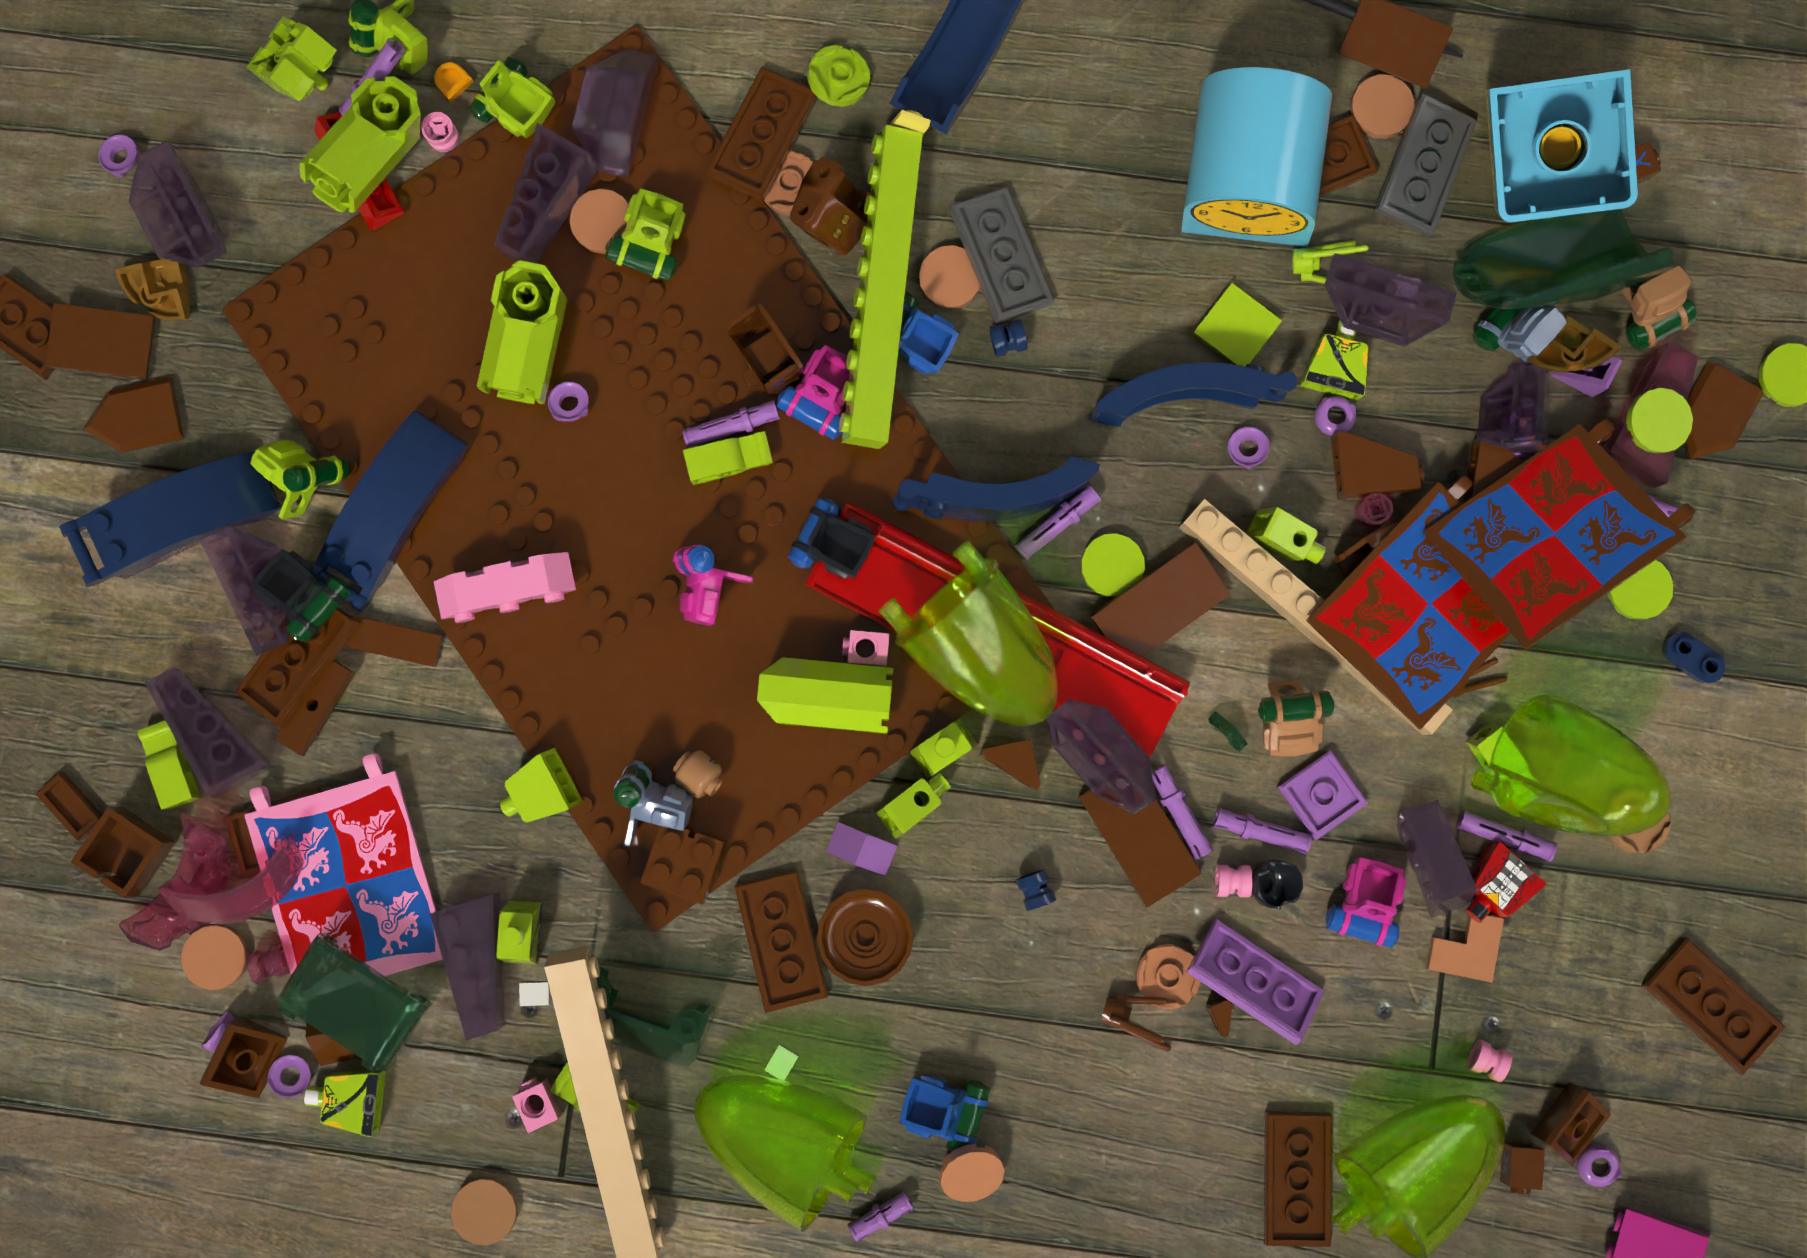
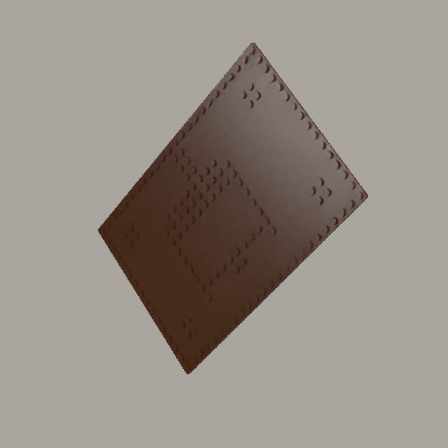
M632 27L546 86L552 91V97L556 103L545 121L527 139L522 135L519 137L515 136L505 129L497 119L393 191L404 210L402 215L371 231L361 213L225 305L223 313L323 457L335 455L348 461L349 476L340 482L349 495H351L359 480L384 445L415 410H418L469 444L458 469L448 478L425 509L405 541L395 562L530 757L533 759L535 756L555 747L583 800L582 803L568 809V812L649 929L658 931L696 903L640 884L660 826L639 820L636 835L631 845H625L631 808L619 805L614 799L613 792L618 779L622 777L625 767L635 759H641L642 762L648 764L652 769V781L667 787L669 784L677 785L674 780L676 773L673 771V768L687 751L693 753L701 750L722 767L719 778L723 781L722 785L712 796L706 794L699 799L693 797L692 811L689 823L686 826L694 829L692 835L689 836L691 838L695 837L696 832H703L727 841L709 892L710 894L910 753L918 745L1000 689L804 585L816 562H813L811 568H800L793 565V562L787 556L792 548L793 541L797 539L810 514L809 510L814 506L818 498L832 500L838 505L839 509L844 508L847 501H850L1052 609L1054 608L992 521H965L944 516L941 520L926 517L923 515L924 511L909 508L904 512L896 510L893 505V499L895 494L898 493L901 482L909 479L927 484V480L932 473L962 479L895 385L888 443L880 449L842 443L843 434L839 435L834 441L825 435L818 434L819 432L792 416H787L784 411L778 409V395L775 393L769 394L763 389L726 330L725 326L732 319L750 307L761 303L795 352L803 368L814 351L820 350L824 345L848 356L849 351L853 350L854 338H850L851 324L765 203L706 177V170L721 142L640 28ZM606 189L623 196L626 202L629 203L632 195L637 194L640 189H644L682 203L683 212L685 213L682 232L678 239H673L671 245V254L675 255L678 261L676 274L673 275L669 282L659 278L655 279L651 275L623 265L618 266L615 262L606 260L605 254L591 252L580 245L572 234L569 222L571 209L577 199L588 191ZM519 260L545 265L567 297L545 404H539L536 400L534 404L507 400L497 397L498 390L491 388L490 393L487 394L477 388L494 310L491 297L496 275L502 271L506 272ZM804 373L799 376L800 379L793 385L794 387H797L805 376ZM563 382L580 384L586 390L589 397L588 415L573 422L557 421L554 419L548 408V396L551 390ZM568 396L561 402V408L565 411H571L578 405V399L573 396ZM774 400L779 420L754 427L753 431L750 432L744 430L701 444L705 445L730 438H741L765 431L773 464L693 485L690 481L683 450L688 449L682 430L739 412V408L742 407L748 409ZM845 402V404L843 405V410H842L841 414H842V413H845V410H846V402ZM703 545L711 549L714 554L713 568L753 577V582L742 583L728 579L722 580L714 625L705 626L686 621L683 618V612H680L679 599L681 593L686 591V575L679 573L675 567V562L672 561V556L675 551L682 547ZM568 552L576 590L564 594V600L545 603L544 598L531 599L519 604V610L507 613H500L499 608L486 609L475 613L474 620L455 623V618L441 619L434 581L463 571L472 573L483 570V567L509 561L515 563L529 560L528 557ZM850 630L889 634L887 667L894 668L893 676L886 677V680H892L889 721H882V726L888 727L887 734L778 724L757 701L760 673L782 657L848 663V657H842L843 638H850ZM868 640L859 642L856 647L857 654L863 658L872 656L875 651L874 644Z

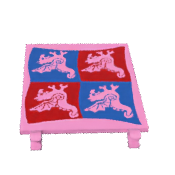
M378 753L363 757V764L369 779L272 807L269 790L266 786L252 788L249 792L256 811L244 816L298 1001L450 957L397 772L393 771L383 774L382 761Z

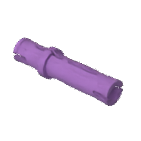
M389 38L361 79L353 83L350 95L339 107V112L342 116L351 107L352 93L366 78H376V81H385V77L390 74L396 63L406 52L404 46L396 40L393 44L394 40Z
M774 400L748 409L746 407L739 408V412L683 429L682 433L689 449L744 430L747 432L753 431L754 427L779 420L780 418Z
M1090 485L1086 486L1083 491L1068 503L1064 501L1060 504L1061 508L1020 542L1014 545L1026 561L1029 560L1033 554L1053 540L1072 523L1076 525L1081 521L1079 517L1096 503H1099L1101 501L1100 497Z
M1167 764L1150 772L1148 775L1162 797L1160 802L1163 807L1167 806L1188 843L1194 858L1198 859L1201 857L1200 855L1203 857L1213 851V847L1207 840L1184 798V795H1186L1184 790L1179 789Z
M1218 807L1214 815L1213 827L1239 834L1240 838L1248 839L1250 837L1295 850L1302 854H1307L1312 842L1311 834L1261 821L1249 813L1245 815L1237 814Z
M1465 809L1459 815L1457 829L1468 831L1488 840L1501 842L1503 845L1514 848L1516 853L1523 854L1526 852L1548 862H1551L1556 854L1558 846L1556 842L1532 835L1528 829L1522 828L1518 830L1468 812Z

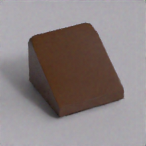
M1222 996L1207 1003L1206 1009L1217 1033L1225 1038L1229 1036L1232 1002Z

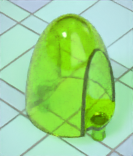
M970 540L965 541L953 552L954 557L962 563L966 570L941 588L912 617L904 611L895 598L888 600L879 609L878 612L882 614L897 632L895 643L902 647L943 688L976 711L1003 723L1030 726L1043 722L1055 709L1058 697V678L1052 654L1042 633L1016 591L998 569V562L995 559H984L971 544Z
M1550 694L1540 695L1527 701L1507 721L1497 739L1490 761V769L1494 771V775L1480 769L1471 778L1472 788L1492 796L1496 805L1504 812L1549 828L1583 835L1625 836L1640 833L1660 823L1667 815L1671 806V792L1664 773L1641 746L1603 719L1568 702L1564 698Z
M753 1075L728 1076L713 1080L699 1091L695 1099L694 1118L696 1126L707 1149L716 1161L757 1202L801 1232L806 1231L815 1221L832 1193L844 1199L845 1202L850 1203L855 1195L853 1193L854 1190L857 1191L859 1189L868 1195L873 1187L872 1183L876 1182L877 1175H873L852 1163L854 1149L863 1133L867 1115L840 1100L799 1084Z
M1454 1095L1429 1100L1410 1107L1372 1127L1334 1156L1336 1169L1344 1185L1352 1195V1202L1331 1218L1333 1223H1338L1337 1228L1346 1235L1349 1230L1367 1217L1369 1219L1364 1221V1225L1367 1229L1369 1227L1372 1228L1369 1232L1376 1239L1379 1240L1385 1234L1393 1244L1410 1257L1428 1258L1463 1223L1492 1181L1500 1163L1506 1140L1505 1120L1502 1113L1494 1103L1482 1097Z

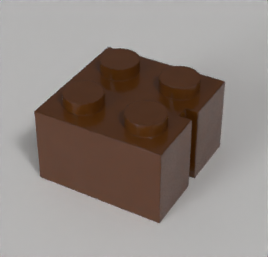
M123 806L107 807L71 863L93 878H103L101 883L123 898L137 897L144 890L175 841Z
M660 826L640 884L703 905L706 903L727 841L703 832H696L695 837L691 838L689 836L692 835L694 829L685 827L682 831Z

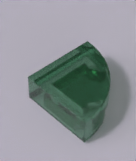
M1214 712L1208 718L1211 726L1216 731L1222 733L1228 740L1227 743L1236 751L1240 752L1247 745V742L1236 727L1219 713Z

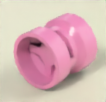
M433 112L424 118L421 125L423 136L435 150L448 152L457 146L459 142L458 129L446 114Z
M1217 864L1215 870V893L1217 897H1228L1230 894H1234V892L1239 897L1251 896L1252 869L1250 865H1239L1234 870V868H1230L1228 865Z
M1479 1039L1470 1051L1467 1068L1476 1073H1487L1490 1079L1500 1083L1505 1079L1510 1070L1513 1056L1511 1052L1502 1048L1495 1050L1490 1043Z

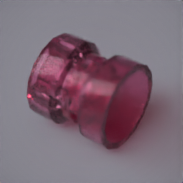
M1372 493L1356 504L1354 509L1355 519L1363 527L1375 528L1389 520L1392 516L1393 504L1385 494Z
M282 944L271 946L265 952L260 950L250 952L246 956L247 969L255 984L268 981L271 976L279 978L290 974Z

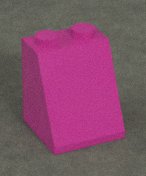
M1628 1207L1625 1214L1618 1213L1614 1231L1619 1233L1616 1246L1609 1245L1606 1258H1704L1711 1233Z

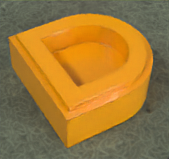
M453 62L440 65L434 74L436 86L450 102L454 101L474 83L468 73L460 65Z

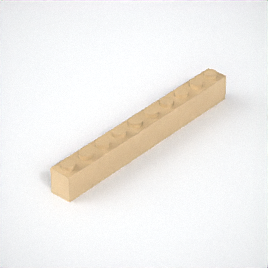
M1207 500L1201 501L1179 526L1180 530L1421 735H1432L1452 712L1453 709L1445 703L1425 726L1419 730L1306 621L1324 600Z
M589 946L549 953L544 968L616 1258H659L660 1248L665 1246L662 1227H657L655 1218L658 1217L655 1198H650L648 1189L651 1187L649 1171L647 1168L642 1169L643 1146L640 1139L635 1140L633 1131L636 1129L635 1113L633 1109L628 1110L626 1100L629 1099V1089L626 1079L621 1080L619 1069H622L619 1049H613L611 1039H614L615 1034L612 1019H606L604 1008H607L606 993L604 988L598 987L596 977L600 976L598 960L596 957H591Z

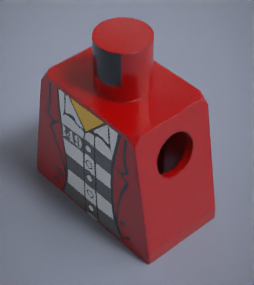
M1501 842L1489 843L1464 884V888L1475 897L1465 912L1479 923L1490 912L1497 917H1508L1544 888L1547 883Z

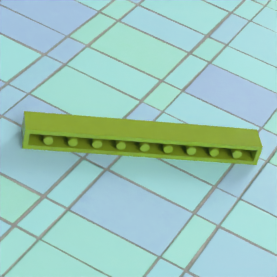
M887 124L879 134L874 135L871 146V153L875 154V161L868 173V184H872L871 195L867 196L864 206V214L868 215L867 226H864L862 230L861 245H865L864 255L860 257L857 266V275L861 276L860 288L857 287L853 300L854 307H857L856 319H853L850 327V338H854L853 350L849 351L846 360V368L850 369L849 381L845 382L842 395L843 400L847 402L845 413H842L839 421V432H843L842 443L880 449L887 444L889 438L923 132Z

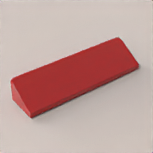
M339 111L317 116L314 132L319 141L342 117ZM386 179L378 185L358 208L371 231L380 228L404 213Z

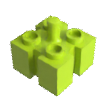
M282 17L268 36L270 38L264 48H259L246 66L247 69L272 89L300 102L302 98L307 97L312 92L314 86L320 91H324L328 87V80L320 75L318 71L325 72L333 62L332 57L337 50L307 25Z

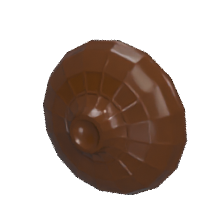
M859 889L846 892L829 904L819 922L817 943L820 956L831 973L847 983L870 986L886 982L901 971L911 955L914 935L910 917L898 901L882 891Z

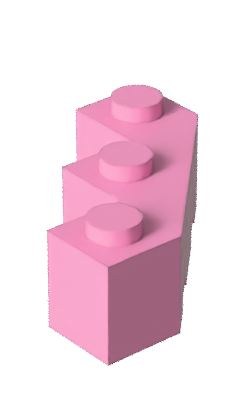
M568 552L528 557L529 560L515 563L509 561L483 567V570L472 573L463 571L434 581L441 619L455 618V623L474 620L475 613L486 609L499 608L500 613H507L519 610V604L531 599L544 598L545 603L564 600V594L576 590Z

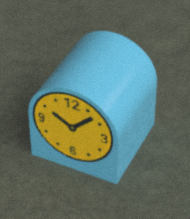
M1232 68L1207 76L1201 84L1181 232L1308 247L1317 214L1332 102V92L1320 81L1309 76L1274 68Z

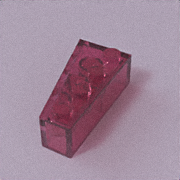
M1671 341L1655 350L1618 418L1611 437L1607 439L1603 446V449L1629 476L1653 489L1667 484L1675 450L1658 454L1641 449L1632 440L1633 436L1631 431L1627 429L1626 419L1628 409L1633 400L1649 390L1657 388L1671 389L1688 401L1698 356Z

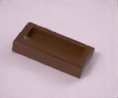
M58 772L35 793L77 841H82L86 838L102 816L65 772Z

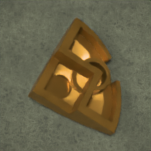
M183 255L114 269L126 295L134 304L142 302L153 310V312H150V315L171 321L189 319L190 294Z
M1567 316L1565 318L1567 323L1538 356H1529L1527 362L1541 369L1558 373L1581 369L1588 370L1601 365L1613 357L1621 349V345L1597 329L1591 331L1570 316Z

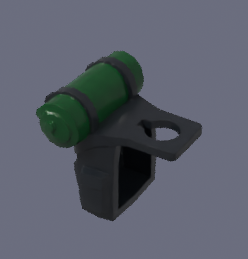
M282 549L264 566L251 585L255 589V595L267 607L274 611L280 609L285 613L286 617L290 620L286 625L289 634L295 640L307 643L313 635L319 632L318 630L339 606L345 603L344 600L351 592L344 580L336 576H330L325 581L312 572L314 567L295 551L288 552Z

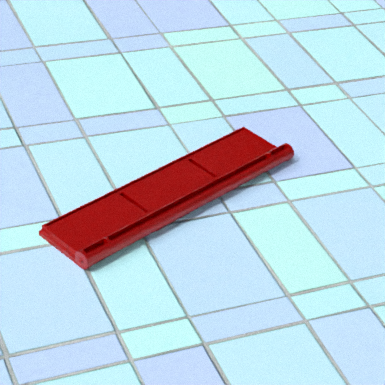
M847 501L844 508L840 509L839 517L846 521L850 518L858 520V522L870 527L872 533L877 536L868 559L854 580L838 578L824 569V564L816 562L804 585L1139 763L1147 765L1178 703L1188 694L1187 690L1190 686V681L850 501Z

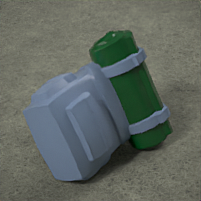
M1514 287L1510 293H1506L1502 297L1503 301L1487 319L1478 324L1479 328L1472 334L1473 339L1478 347L1486 351L1493 352L1497 348L1502 347L1510 351L1514 356L1520 357L1532 371H1537L1539 367L1527 362V358L1529 356H1538L1561 331L1567 321L1558 307L1535 306L1536 301L1529 291Z
M635 759L625 767L622 777L618 779L613 792L614 799L619 805L631 808L625 845H631L636 835L639 820L683 831L689 823L693 806V797L687 793V790L675 784H669L667 787L652 781V769L648 764L642 762L641 759Z

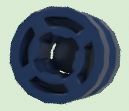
M1021 319L1011 321L1006 326H1001L1000 324L989 326L991 342L996 357L1005 356L1008 351L1022 352L1028 349Z
M1046 869L1033 872L1015 880L1018 889L1024 893L1023 903L1026 911L1040 908L1057 900L1054 891L1049 889L1047 885L1049 877Z

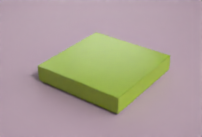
M1231 283L1192 335L1229 363L1246 367V364H1250L1282 320Z

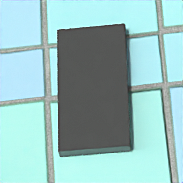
M1424 93L1419 95L1374 211L1428 237L1434 235L1478 120Z
M1008 186L950 205L948 209L995 324L1051 306L1055 302Z

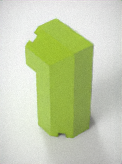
M395 76L385 77V81H376V78H366L352 93L351 107L299 163L301 179L305 184L309 180L314 184L315 187L312 192L318 199L338 212H344L347 208H349V213L356 212L420 139L421 114L417 103L416 90Z
M519 260L506 272L502 271L496 275L491 297L494 310L477 388L487 394L490 393L491 388L498 390L497 397L527 404H534L536 400L539 404H545L567 297L545 265Z
M782 657L760 673L757 701L778 724L887 734L888 727L882 726V721H889L892 680H886V677L893 676L894 668Z

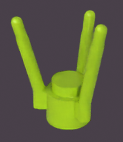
M1350 240L1311 248L1293 249V274H1301V281H1314L1348 289L1350 284L1347 282L1312 273L1319 270L1320 257L1367 251L1369 246H1356V241Z

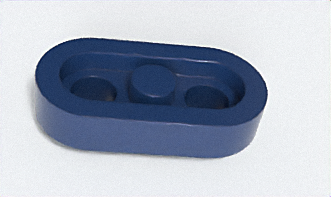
M1686 632L1674 633L1664 640L1662 652L1666 660L1699 683H1713L1720 680L1724 675L1725 662L1723 658L1691 634ZM1681 642L1684 643L1687 647V651L1685 654L1681 653L1679 650V645ZM1708 661L1713 665L1711 673L1705 668Z

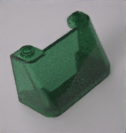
M325 932L317 934L276 999L277 1003L280 1004L278 1011L293 1020L296 1016L344 1046L362 1058L361 1064L374 1073H378L379 1070H389L433 1005V1002L421 994L419 996L413 993L408 995L410 991L408 988L401 987L350 954L349 950L345 947L338 950V940Z
M599 965L600 976L596 978L598 987L604 988L606 993L607 1008H604L606 1019L611 1018L613 1022L615 1036L614 1039H611L612 1042L678 1066H687L696 1061L701 1052L716 1007L701 1002L696 1010L685 1009L677 1013L671 1025L614 1006L620 990L615 989L609 981L610 969Z

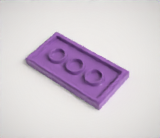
M1218 919L1211 922L1186 971L1295 1045L1302 1041L1324 993L1323 989Z

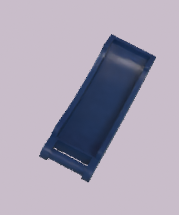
M950 0L924 48L908 72L902 77L889 104L900 110L919 112L924 118L931 120V127L947 134L983 79L1025 0Z
M1197 362L1169 366L1136 377L1108 393L1097 403L1091 414L1090 421L1121 427L1125 419L1139 411L1158 404L1178 400H1211L1253 409L1257 406L1259 399L1271 402L1282 401L1286 397L1287 392L1292 391L1296 387L1297 377L1289 371L1283 372L1281 375L1264 372V367L1255 364H1246V367L1226 363Z
M418 410L413 411L384 445L352 491L313 565L312 572L326 581L330 576L335 577L327 572L328 566L362 587L359 593L347 585L351 593L346 599L353 603L352 607L360 613L363 612L370 604L376 590L385 582L400 550L421 515L448 478L458 469L469 444Z
M255 451L209 462L168 476L125 494L75 520L60 525L59 529L63 537L68 538L84 573L82 579L85 586H95L114 576L125 575L183 546L241 525L258 522L280 511L282 506L271 482L250 464ZM85 529L88 530L104 567L98 570L80 533Z
M1069 457L1063 466L1050 473L1030 480L1004 484L976 483L932 473L927 480V484L909 479L901 482L898 493L895 494L893 499V505L898 511L904 512L909 508L924 511V516L941 520L943 516L978 522L1016 519L1038 513L1071 497L1092 479L1099 471L1100 464L1076 457Z

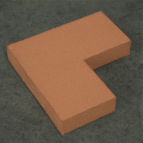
M1468 915L1463 943L1432 937L1426 969L1493 983L1504 919L1487 915L1479 923Z

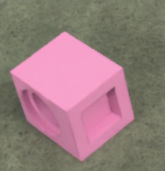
M850 630V638H843L842 657H848V664L887 667L889 634ZM863 640L871 641L875 646L873 655L867 658L860 657L856 652L858 643Z
M536 1077L518 1085L520 1091L512 1096L528 1133L559 1119L563 1115L555 1094L550 1091L551 1085L548 1078L538 1082ZM530 1095H539L543 1099V1110H535L530 1106Z

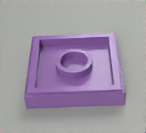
M1331 750L1277 786L1314 840L1319 839L1368 804Z

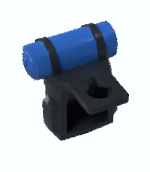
M818 498L814 506L809 510L810 514L797 539L793 541L792 548L787 557L797 567L811 568L813 562L822 563L825 565L824 569L830 574L843 580L848 578L854 580L867 561L877 536L872 533L870 527L858 522V520L850 518L846 521L838 515L841 510L832 500Z

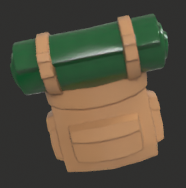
M1680 266L1655 278L1650 275L1645 267H1640L1618 279L1617 286L1630 303L1634 322L1626 328V337L1634 349L1640 351L1646 347L1651 348L1655 346L1657 341L1678 330L1683 331L1687 329L1690 324L1696 321V308L1693 302L1686 298L1691 278ZM1634 279H1641L1645 283L1639 286L1637 292L1634 293L1631 291L1629 283Z
M1298 680L1268 683L1270 697L1261 698L1258 713L1263 721V744L1265 749H1268L1270 756H1299L1318 751V745L1322 743L1323 736L1321 718L1331 716L1334 710V700L1330 692L1313 690L1310 693H1305ZM1281 689H1292L1295 692L1292 695L1285 696V694H1281L1278 691Z

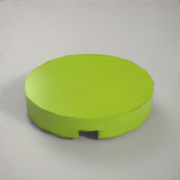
M831 45L823 47L814 54L808 67V83L811 91L820 100L829 105L840 107L853 105L863 98L869 87L870 69L866 60L857 51L844 49L841 45Z
M1787 343L1771 350L1760 364L1758 381L1761 389L1768 398H1772L1780 406L1797 407L1807 403V346Z
M1665 388L1649 390L1636 397L1628 409L1626 419L1627 429L1631 431L1634 443L1646 452L1658 454L1676 450L1685 443L1691 433L1693 423L1691 408L1684 397L1674 390Z
M1117 533L1104 534L1094 539L1085 549L1081 559V574L1087 586L1096 593L1108 598L1116 597L1143 577L1145 571L1144 556L1139 546L1129 537Z
M1655 560L1607 595L1619 614L1629 619L1644 620L1659 615L1668 607L1673 597V581L1670 572L1665 566Z

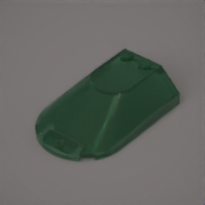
M1622 209L1526 220L1477 239L1463 250L1464 256L1460 261L1454 263L1453 278L1458 291L1466 298L1478 304L1494 308L1521 309L1598 299L1637 284H1643L1665 273L1674 265L1673 251L1669 247H1665L1648 253L1631 234Z

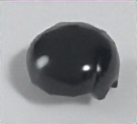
M1273 859L1265 861L1255 868V872L1252 873V894L1260 905L1271 909H1281V906L1295 903L1299 899L1303 889V876L1296 865L1284 860Z

